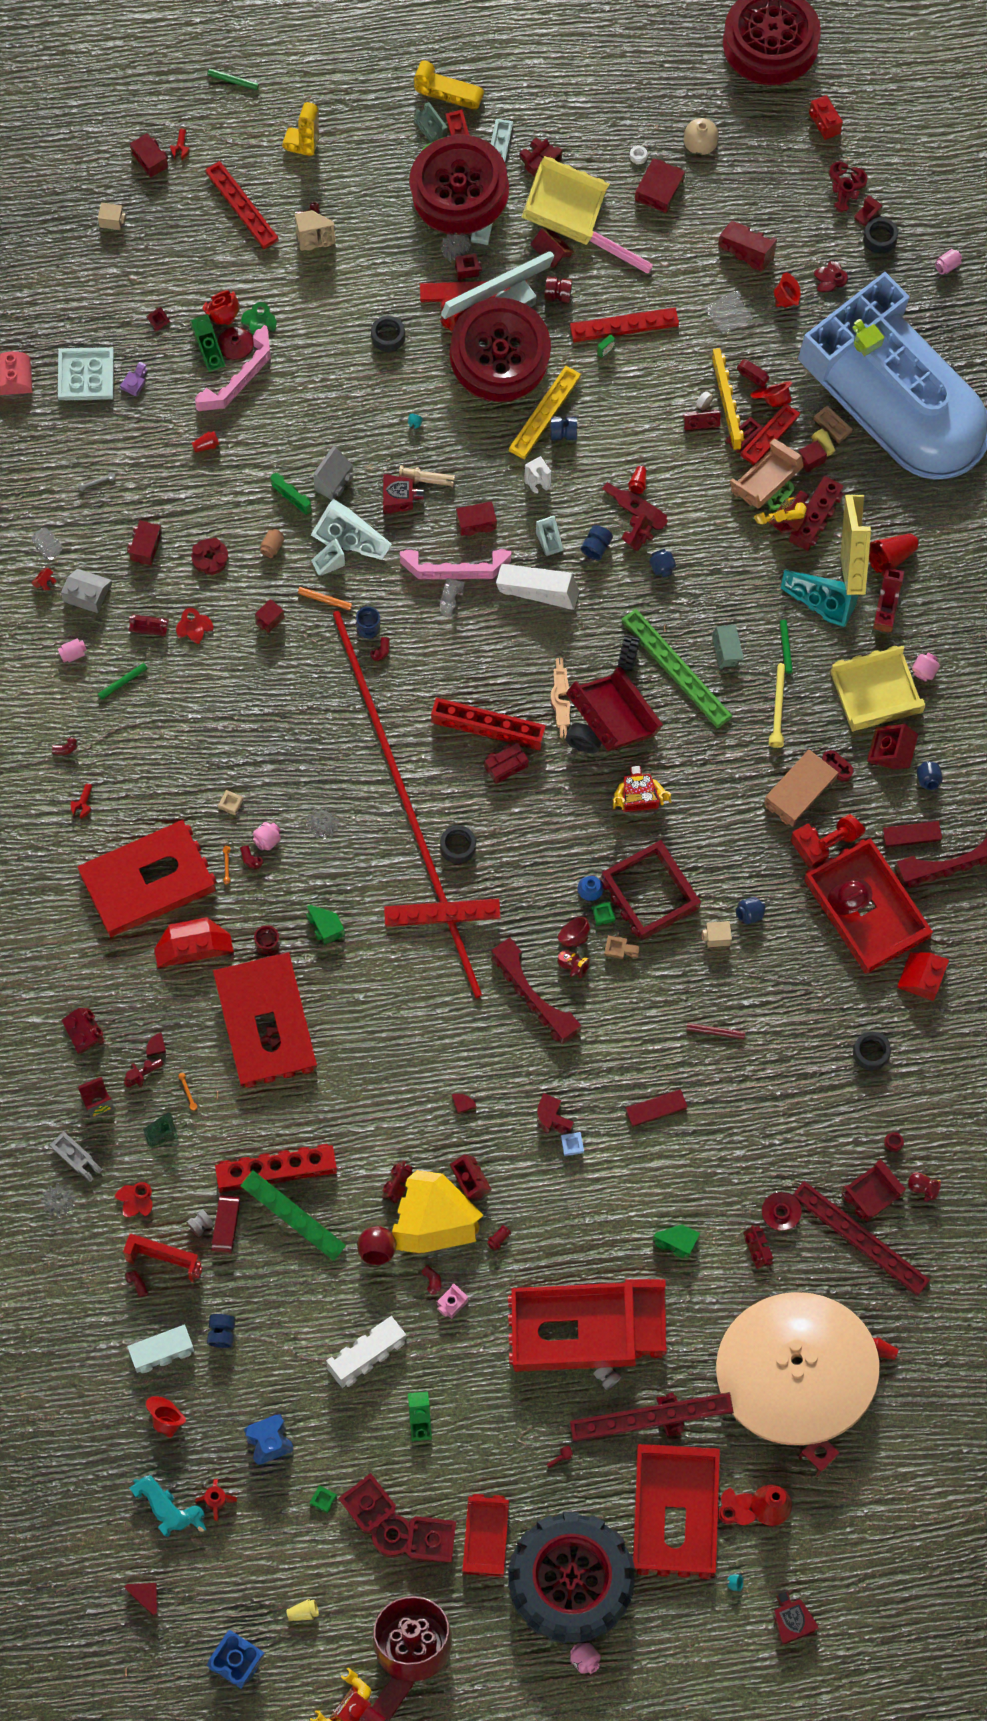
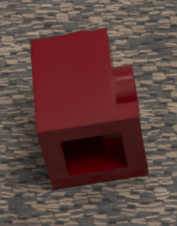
M476 254L455 256L458 281L464 278L479 277V271H482L481 260H477Z

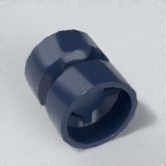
M551 417V441L562 440V438L577 440V417H566L565 419Z
M593 525L588 532V538L584 540L580 550L591 559L601 560L606 547L613 539V535L606 528Z
M371 606L362 607L356 614V630L361 637L370 639L378 635L380 631V614Z
M225 1314L210 1315L209 1328L211 1331L208 1332L207 1345L217 1348L233 1347L234 1334L231 1331L235 1330L236 1318Z

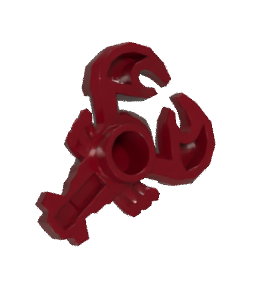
M837 161L830 166L828 174L830 179L834 180L832 182L833 192L837 193L838 202L834 203V207H836V211L842 213L843 211H848L849 207L846 203L850 198H858L859 190L866 186L868 178L865 171L858 167L851 168L854 171L850 172L852 180L848 177L840 178L839 176L847 172L846 169L842 170L841 168L848 169V165Z

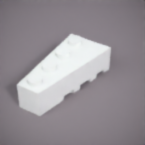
M501 564L496 581L499 591L503 594L514 595L572 610L575 609L580 591L572 573Z
M392 1316L371 1329L369 1332L370 1336L364 1335L358 1338L351 1349L349 1347L342 1349L335 1360L333 1357L326 1360L328 1371L342 1388L346 1385L347 1387L353 1385L357 1381L356 1377L362 1373L365 1375L373 1369V1364L377 1361H384L389 1356L390 1351L394 1348L398 1350L406 1343L405 1332Z

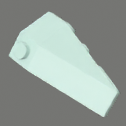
M334 499L330 502L311 533V536L326 545L332 540L337 539L343 550L360 552L362 555L381 560L392 545L349 508Z

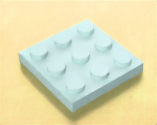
M113 347L59 349L58 400L113 399Z

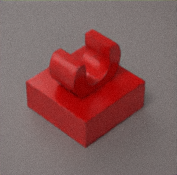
M47 567L40 571L31 584L36 588L42 587L43 590L49 591L51 588L47 586V581H50L52 584L57 581L54 577H50L53 571Z

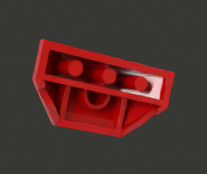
M207 917L169 925L154 948L158 968L234 953L230 933Z

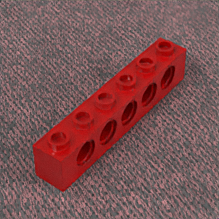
M437 697L431 712V723L512 744L518 743L520 746L539 751L545 737L546 725Z
M320 1144L317 1148L312 1149L302 1147L295 1152L284 1150L278 1152L277 1155L271 1156L270 1154H261L258 1158L253 1159L243 1157L235 1162L225 1160L215 1165L219 1193L243 1189L240 1185L254 1167L262 1169L258 1175L270 1184L337 1173L333 1145L329 1146V1144ZM313 1157L320 1158L318 1164H312L310 1160ZM294 1160L301 1162L298 1167H292L290 1164ZM273 1164H280L281 1168L274 1171L271 1169V1166ZM235 1170L242 1172L239 1177H233L231 1174Z

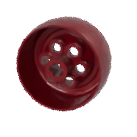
M417 1596L403 1597L391 1602L379 1613L373 1629V1647L378 1662L388 1674L399 1680L421 1681L438 1673L447 1663L452 1649V1631L447 1616L433 1601ZM429 1636L431 1640L425 1641L424 1637ZM401 1647L407 1648L405 1652L399 1651ZM416 1648L423 1649L421 1653L415 1652Z

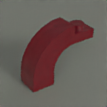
M891 568L885 569L873 629L882 632H892L904 571Z

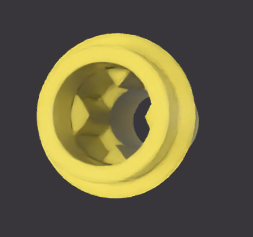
M824 429L818 430L811 436L812 442L818 440L827 453V457L836 451L828 432L824 431Z
M307 1599L287 1609L289 1621L313 1620L314 1617L319 1616L316 1601Z

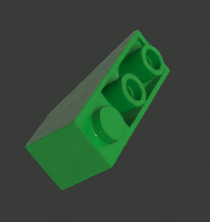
M208 314L190 320L189 323L208 372L225 367L226 365Z

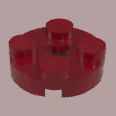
M208 538L199 541L192 547L191 559L197 571L204 572L207 575H214L223 571L229 555L226 546L218 538ZM207 554H214L213 559L205 558Z

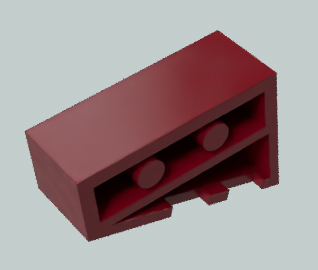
M731 221L719 235L718 245L723 250L734 254L737 259L748 263L753 269L763 272L774 258L777 238H766L762 232L756 234L750 231V227Z

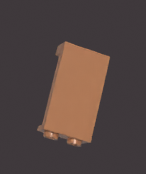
M775 438L770 442L771 450L738 481L733 478L730 480L732 493L737 497L740 496L749 505H753L758 509L803 468L801 455Z
M808 750L767 794L764 801L765 807L770 812H775L779 815L785 824L794 826L797 819L826 787L835 782L838 772L811 750Z

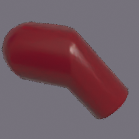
M381 637L380 648L370 652V657L374 661H381L389 654L390 638Z
M68 738L67 744L64 746L52 745V754H71L78 747L76 745L77 739Z
M135 1270L126 1272L125 1280L127 1283H134L138 1297L147 1296L148 1292L145 1283L138 1272Z

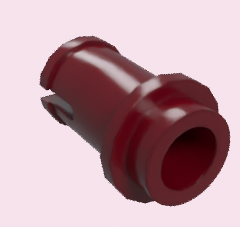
M502 1225L492 1237L488 1238L486 1243L495 1251L501 1248L500 1245L512 1233L506 1226Z

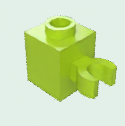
M859 319L854 322L855 326L852 327L856 333L854 347L858 352H861L865 357L882 346L885 337L875 324L865 328L862 320Z

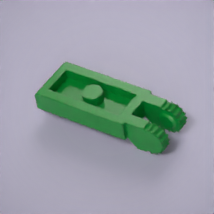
M280 473L271 475V485L278 493L305 515L312 512L311 500L306 495L302 496L295 486L287 484Z

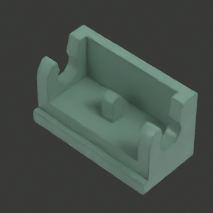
M429 102L424 104L422 112L419 109L416 110L414 121L430 143L441 137H448V127Z
M736 625L716 626L712 633V639L719 668L738 665V661H742L744 657Z

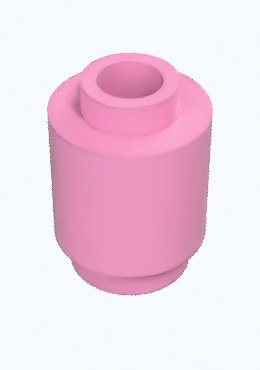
M951 249L937 259L935 268L940 274H947L961 265L962 256L957 250Z
M78 638L61 645L62 647L58 649L63 662H71L85 656L84 652L87 651L83 640L79 642Z

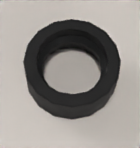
M881 217L868 222L863 238L866 247L875 253L881 254L892 250L897 243V226L893 221ZM878 228L885 229L891 234V239L888 242H877L870 236L871 231Z
M387 315L376 319L371 327L372 343L377 349L385 352L399 349L405 340L404 324L394 316ZM390 326L397 329L399 335L392 341H383L378 337L377 333L379 329Z
M582 723L570 725L565 739L571 747L590 754L597 753L602 744L591 727Z
M455 825L446 829L440 838V850L443 857L454 864L468 862L476 852L474 833L469 828L461 825ZM454 835H462L468 839L469 848L465 853L454 854L447 848L448 839Z
M870 1031L863 1033L858 1037L853 1047L855 1062L865 1070L874 1071L881 1069L886 1065L891 1055L889 1040L879 1032ZM869 1040L878 1042L883 1047L881 1059L875 1062L864 1059L860 1052L864 1042Z

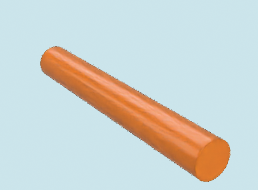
M302 587L298 589V594L349 611L352 609V603Z

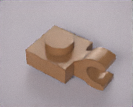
M608 935L604 956L624 959V954L630 957L638 958L639 946L628 945L625 938Z

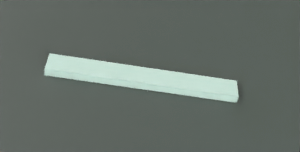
M496 119L491 145L499 151L505 162L513 121ZM492 224L472 233L471 242L488 245Z
M551 251L445 302L441 315L444 319L453 316L549 268L554 258Z

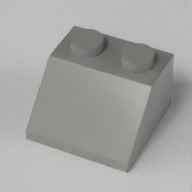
M335 446L330 449L313 473L315 491L330 500L342 494L346 482L349 483L354 475L352 464Z
M76 569L68 576L61 591L63 602L98 613L112 580Z

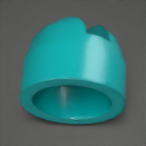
M409 414L408 425L411 427L413 424L415 425L414 429L419 428L423 417Z
M732 1574L727 1578V1580H730L729 1584H727L730 1590L741 1591L743 1589L744 1579L741 1574Z

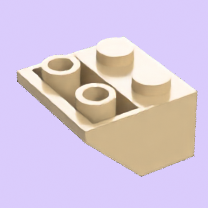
M313 210L295 214L296 234L301 251L312 250L318 247H329L332 244H336L333 221Z

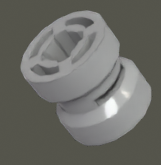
M203 1209L197 1213L195 1218H190L186 1221L197 1237H200L205 1229H210L214 1226L213 1221Z
M613 1367L598 1368L594 1372L595 1377L602 1381V1386L605 1390L614 1386L622 1378L618 1372L613 1370Z

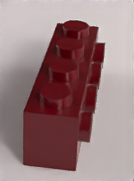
M826 476L823 477L807 504L810 506L809 512L798 531L790 533L789 542L809 551L811 546L815 547L819 540V532H823L828 524L826 522L827 518H832L836 510L834 506L837 502L840 503L844 497V493H842L844 485Z

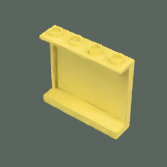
M544 156L539 164L521 217L587 245L592 238L594 232L592 230L605 192L610 184L600 178L592 177L586 172L578 171L570 165H564L553 158Z
M845 495L840 560L847 595H866L871 528L862 527L864 495Z
M892 646L885 651L880 652L877 650L866 656L858 655L851 660H839L832 664L830 673L852 732L923 713L925 703L923 699L919 698L903 655L904 646Z

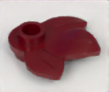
M830 261L827 267H820L814 271L815 277L821 281L817 287V291L830 292L836 287H843L848 281V274L842 270L841 265L837 262Z

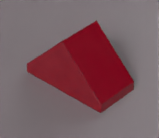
M156 1582L134 1583L124 1586L125 1590L155 1618L158 1616V1585Z

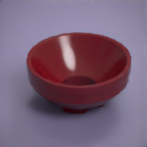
M578 917L567 923L558 934L559 942L568 947H579L589 938L590 932L588 920L585 917Z

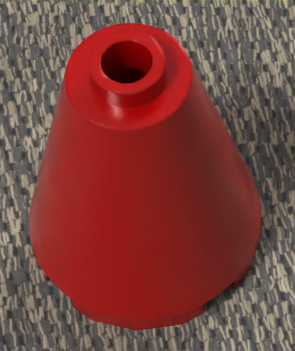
M911 533L874 540L870 542L868 561L875 572L883 573L882 576H884L886 568L896 569L918 549L919 541Z
M765 1485L754 1493L751 1500V1509L760 1523L776 1526L782 1524L790 1516L792 1501L787 1491L782 1487Z

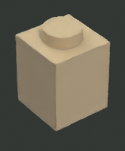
M101 203L98 214L99 227L121 230V226L125 224L126 213H123L122 205Z
M730 921L706 923L705 930H702L703 941H707V947L731 945Z

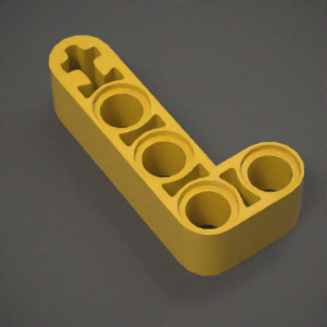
M428 61L420 62L414 76V88L418 93L470 109L479 108L485 93L479 86L435 74L434 65Z
M306 102L303 104L298 119V129H287L282 147L290 152L312 156L319 140V109L315 104Z

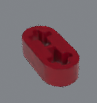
M743 359L737 366V370L741 375L760 387H764L770 380L769 375L764 370L746 359Z
M834 750L824 752L822 760L838 772L837 779L840 781L850 780L853 775L851 764ZM827 757H828V758L833 757V758H834L833 762H832V761L827 762ZM841 769H842V770L847 769V770H848V773H847V774L844 773V774L842 775V774H841Z

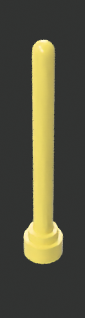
M782 663L777 666L773 733L769 736V746L773 748L784 746L781 721L785 665Z

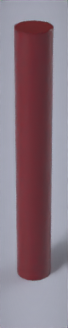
M687 1023L686 1031L738 1039L745 1038L744 1031Z

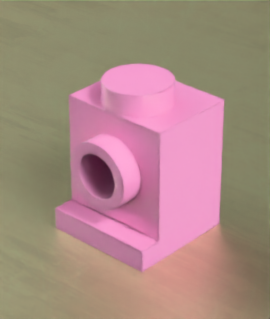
M453 1284L437 1301V1306H439L437 1309L443 1316L446 1317L448 1315L452 1319L468 1303V1296ZM453 1298L455 1303L449 1304L448 1299Z

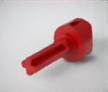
M848 814L837 822V830L818 841L820 844L819 848L826 850L842 839L846 842H853L863 836L866 830L865 826L852 814Z

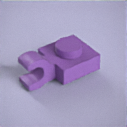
M139 362L135 373L129 371L120 388L137 397L146 383L143 378L147 372L146 364Z

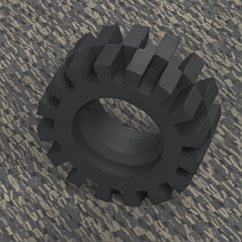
M625 635L619 655L618 668L633 670L640 638Z

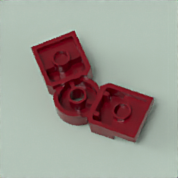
M371 1473L338 1498L364 1534H372L373 1545L381 1555L395 1558L406 1554L410 1560L434 1561L452 1564L456 1521L415 1516L408 1522L404 1517L395 1514L396 1504ZM396 1531L398 1538L396 1540H389L387 1533Z

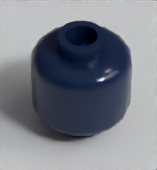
M661 549L651 554L652 557L649 561L655 575H662L664 578L673 574L672 570L676 568V563L670 551Z
M925 761L916 770L919 785L922 788L934 790L943 781L941 768L935 762Z
M750 897L738 903L736 915L743 923L751 924L763 919L766 907L757 897Z

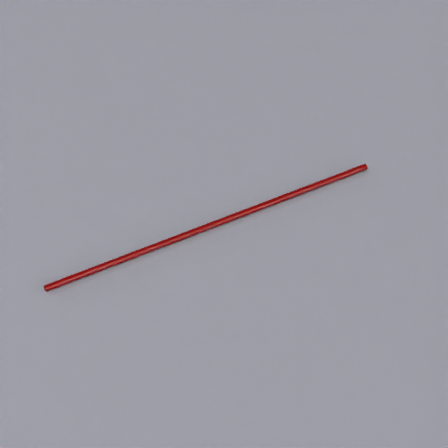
M335 611L332 613L437 897L439 902H448L339 611ZM447 923L475 998H480L482 993L456 923Z

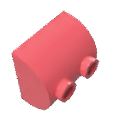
M10 351L1 353L0 395L33 393L31 358L22 352Z

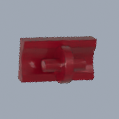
M644 514L632 516L630 525L634 528L632 532H624L621 537L622 540L633 550L639 551L641 545L645 544L647 539L653 540L654 535L650 533L653 528L651 527L653 522Z

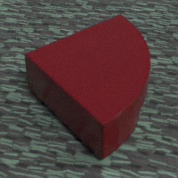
M161 1032L149 1040L146 1047L147 1057L166 1052Z
M460 1093L452 1094L458 1114L477 1108L475 1102L469 1096Z

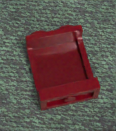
M653 158L635 191V201L667 214L673 196L680 183L684 182L685 171L680 167L669 165L663 160Z
M880 1159L871 1169L851 1184L845 1185L842 1190V1196L848 1204L851 1203L855 1207L857 1216L860 1219L864 1218L868 1222L903 1196L906 1189L882 1159Z

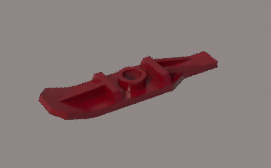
M608 482L602 488L603 491L616 499L620 507L635 516H640V514L646 515L653 522L651 526L655 530H662L667 524L666 514L631 491L620 490ZM637 504L638 508H632L631 505Z

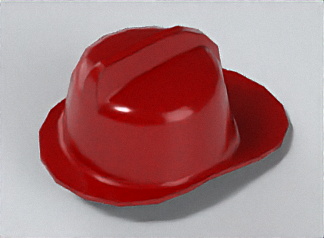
M783 273L780 283L773 291L776 298L775 306H783L784 308H789L793 305L798 306L801 296L800 286L791 274Z
M786 381L777 385L759 388L751 393V397L763 398L768 405L781 407L785 403L789 404L792 402L789 389L792 382Z
M153 1396L147 1399L146 1408L153 1416V1428L168 1438H172L179 1427L186 1422L185 1416L166 1398Z

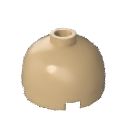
M697 118L691 121L684 132V144L689 151L695 154L698 152L702 153L701 155L712 152L719 140L716 125L705 118Z

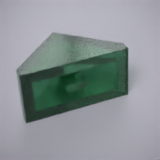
M171 1112L166 1113L143 1129L149 1147L178 1139Z

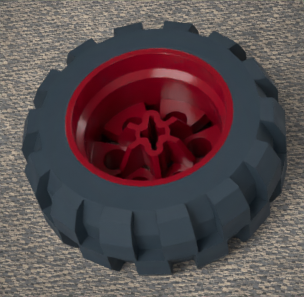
M563 1512V1515L555 1517L550 1515L538 1521L517 1542V1546L511 1555L508 1569V1588L517 1614H520L527 1623L526 1625L538 1635H545L551 1638V1641L564 1644L566 1642L584 1643L594 1640L595 1637L603 1633L609 1632L626 1613L635 1586V1566L632 1554L628 1552L624 1539L616 1530L613 1531L605 1525V1521L592 1515L591 1517L579 1515V1512ZM570 1546L578 1547L576 1559L574 1557L571 1558ZM546 1557L554 1564V1568L542 1563ZM558 1557H566L568 1563L565 1566H560L556 1561ZM583 1558L588 1561L589 1565L586 1568H581L578 1566L577 1561ZM600 1563L603 1570L591 1573L590 1568ZM571 1570H573L574 1577H577V1579L573 1580L572 1586H570L569 1578H566L571 1573ZM552 1573L555 1575L556 1580L553 1583H549L545 1580L544 1576ZM592 1577L596 1579L597 1585L589 1587L586 1584V1580ZM547 1587L553 1588V1590L546 1595H544L541 1590ZM560 1592L564 1595L565 1599L562 1602H557L554 1600L553 1595ZM587 1592H593L599 1595V1597L594 1601ZM578 1594L583 1595L585 1602L577 1604L574 1601V1597ZM567 1600H571L572 1610L564 1609Z

